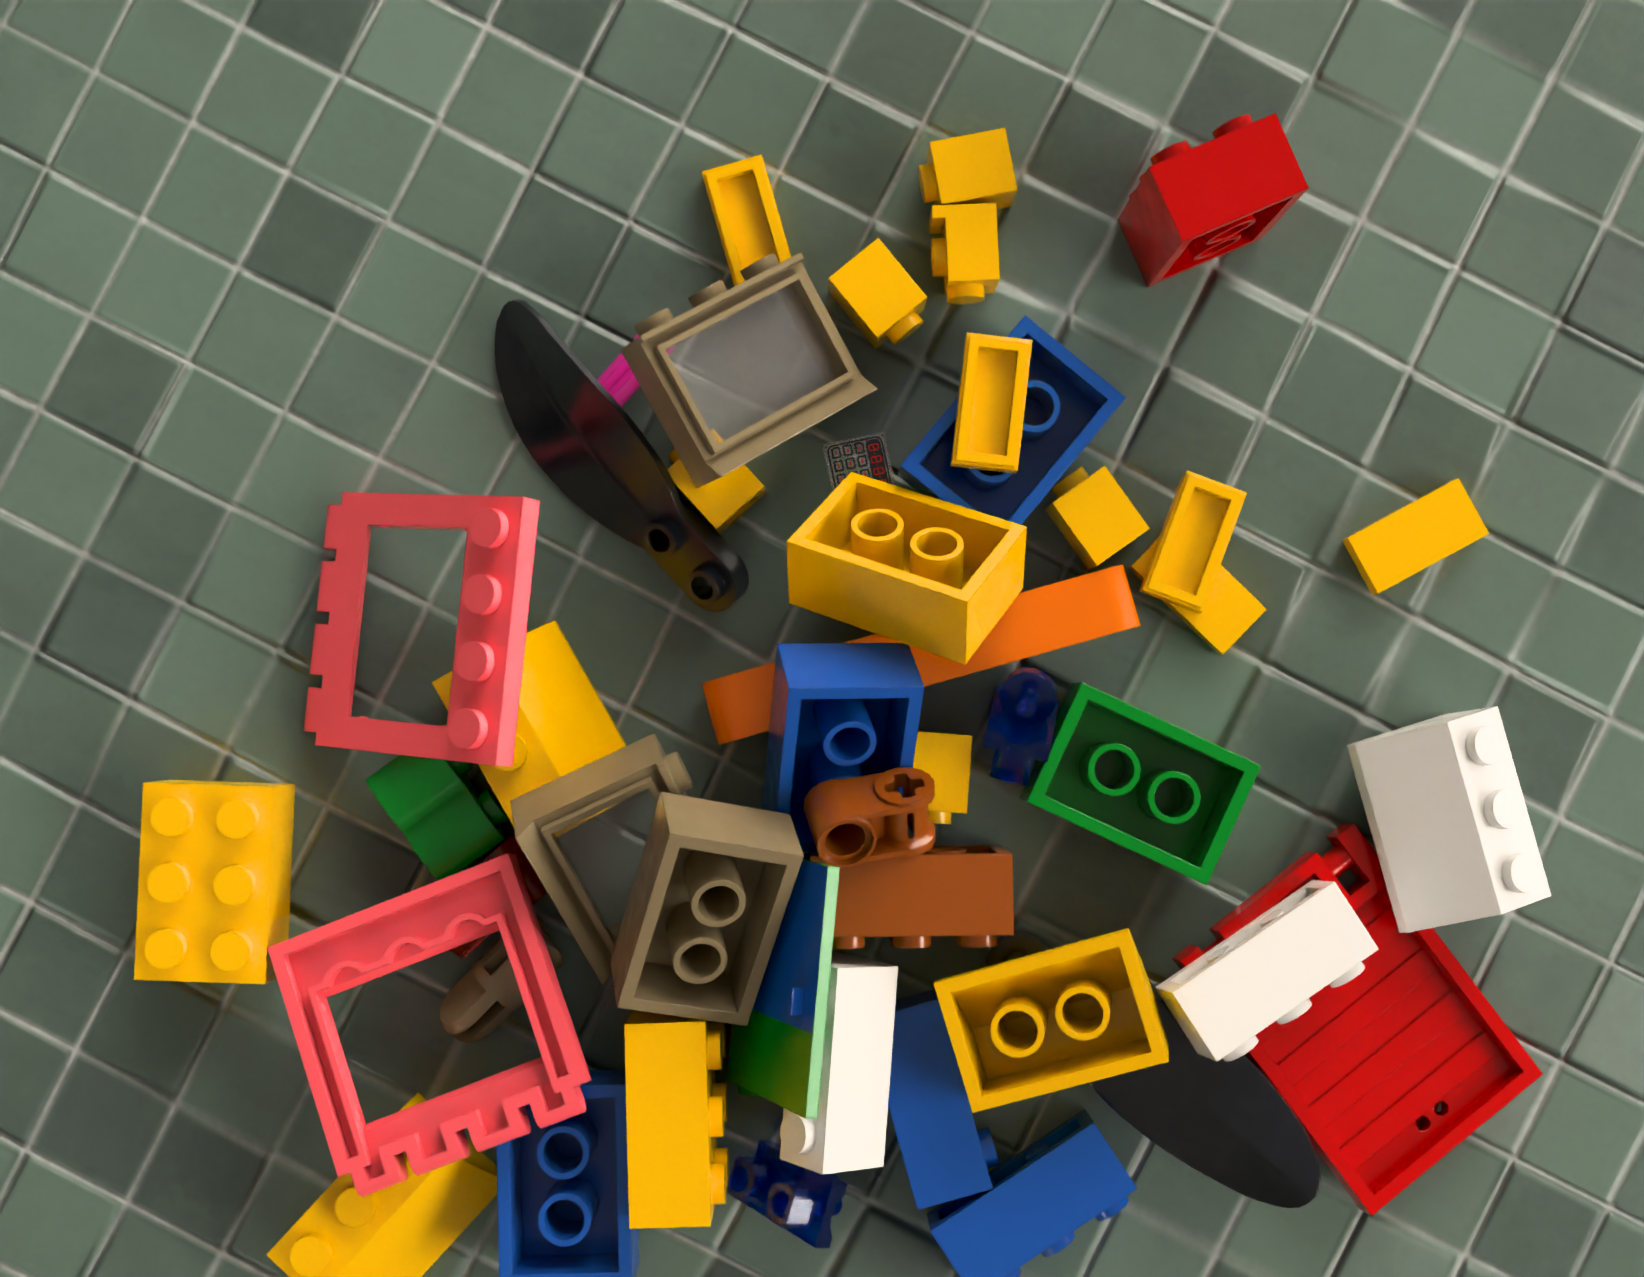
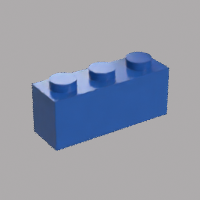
M935 989L896 1000L888 1107L917 1210L993 1189L988 1168L999 1165L989 1127L976 1130L969 1099Z
M1084 1109L990 1171L989 1176L993 1189L942 1203L927 1213L930 1232L960 1277H1019L1022 1265L1040 1253L1043 1257H1049L1060 1252L1075 1238L1073 1231L1094 1217L1097 1221H1103L1120 1212L1129 1201L1127 1195L1135 1191L1137 1187L1086 1109Z

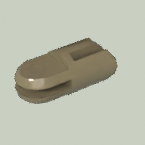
M537 917L554 969L556 970L563 963V955L557 948L546 925L540 917ZM502 936L470 966L471 969L454 985L440 1007L441 1026L458 1041L472 1043L484 1039L512 1011H516L524 1003Z

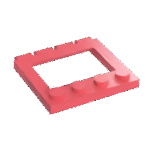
M343 492L341 505H328L323 549L336 551L335 561L321 562L316 611L329 613L328 625L315 624L309 672L312 675L323 676L321 688L308 687L303 731L316 732L315 745L513 767L539 500L523 496ZM372 528L467 531L447 725L440 726L372 719L365 716H351Z
M504 854L267 947L337 1176L340 1177L351 1173L355 1189L361 1197L408 1179V1170L403 1156L404 1152L407 1154L412 1171L417 1176L468 1157L469 1146L464 1129L468 1128L472 1143L478 1152L529 1134L531 1126L525 1106L529 1104L534 1119L541 1129L586 1112V1102L580 1085L592 1081L516 854ZM500 930L541 1057L366 1124L327 998Z

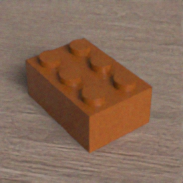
M1000 844L933 845L924 854L914 857L882 859L860 863L849 868H840L833 949L865 947V937H889L891 939V946L896 948H925L931 946V936H953V938L958 939V946L982 948L997 946V935H1014L1013 854ZM811 852L810 860L825 863L820 859L818 852Z

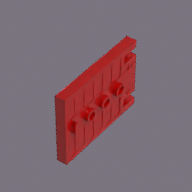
M1342 823L1326 836L1333 848L1321 857L1317 852H1306L1212 926L1209 930L1217 940L1203 951L1198 946L1188 945L1172 959L1181 970L1311 880L1336 882L1379 950L1362 961L1365 969L1356 978L1335 988L1328 984L1309 998L1312 1006L1304 1014L1285 1024H1278L1275 1021L1256 1034L1259 1040L1258 1044L1245 1055L1268 1078L1293 1110L1307 1132L1314 1149L1359 1209L1373 1216L1542 1076L1543 1073L1433 928L1399 933L1377 853L1354 823ZM1350 868L1358 881L1345 890L1337 877ZM1439 1101L1442 1105L1440 1112L1437 1111L1439 1108Z

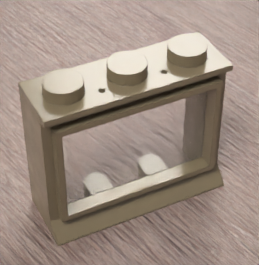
M801 252L779 263L774 253L754 262L740 271L745 281L727 290L722 280L707 286L688 298L692 309L675 318L669 308L649 316L634 326L639 337L621 349L624 358L696 488L723 477L877 390L858 370L800 261L804 258Z
M655 733L510 800L516 841L602 985L612 975L610 960L660 793L666 792L687 796L685 790L693 787L690 776L678 752L674 751L666 755Z

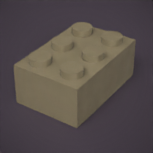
M666 792L660 793L610 960L617 1008L747 1026L804 857L790 814Z

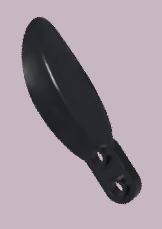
M515 299L507 302L501 310L496 324V372L512 423L532 458L559 489L589 516L623 539L644 548L695 604L712 612L728 609L745 594L748 588L749 575L743 560L688 501L679 498L676 486L667 468L646 437L546 320L524 300Z
M1015 930L1014 935H1002L997 939V946L991 947L987 955L986 967L1008 961V956L1014 952H1023L1031 955L1053 949V947L1031 932ZM1154 995L1169 1043V1062L1097 1080L1088 1084L1125 1121L1156 1145L1193 1169L1228 1188L1254 1200L1284 1208H1299L1311 1202L1316 1197L1321 1182L1317 1156L1302 1123L1278 1090L1246 1055L1226 1062L1223 1058L1219 1061H1214L1198 1054L1163 999Z

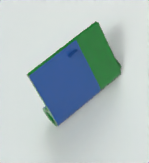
M803 852L804 857L747 1026L731 1024L726 1079L738 1085L739 1094L765 1098L805 1119L818 1118L840 867L810 860L811 852Z

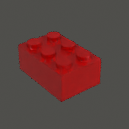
M1276 113L1253 122L1250 114L1239 116L1216 128L1212 132L1214 139L1192 149L1188 141H1182L1161 150L1151 157L1152 166L1139 177V185L1136 190L1129 194L1130 199L1117 219L1147 288L1262 239L1307 191L1309 187Z

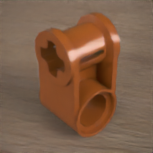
M897 767L883 773L847 779L826 780L813 787L804 799L803 809L819 857L829 865L849 868L860 863L882 859L914 857L927 852L936 841L935 825L929 819L928 804L932 802L935 796V784L933 778L921 769ZM899 787L903 788V798L902 795L899 792H897V789ZM908 828L914 832L912 837H908Z

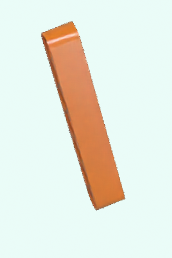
M1122 564L1019 593L965 665L910 645L909 647L924 687L1135 628L1141 626L1124 565ZM872 634L844 643L901 642L878 634ZM775 662L701 684L718 745L769 731Z

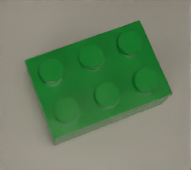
M1083 682L1071 684L1019 798L1207 885L1261 765Z

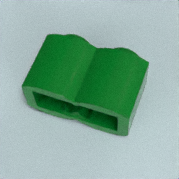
M399 755L365 781L383 809L404 833L415 853L437 881L462 871L510 836L503 825L509 821V818L496 795L489 788L480 793L466 774L467 771L473 768L472 763Z

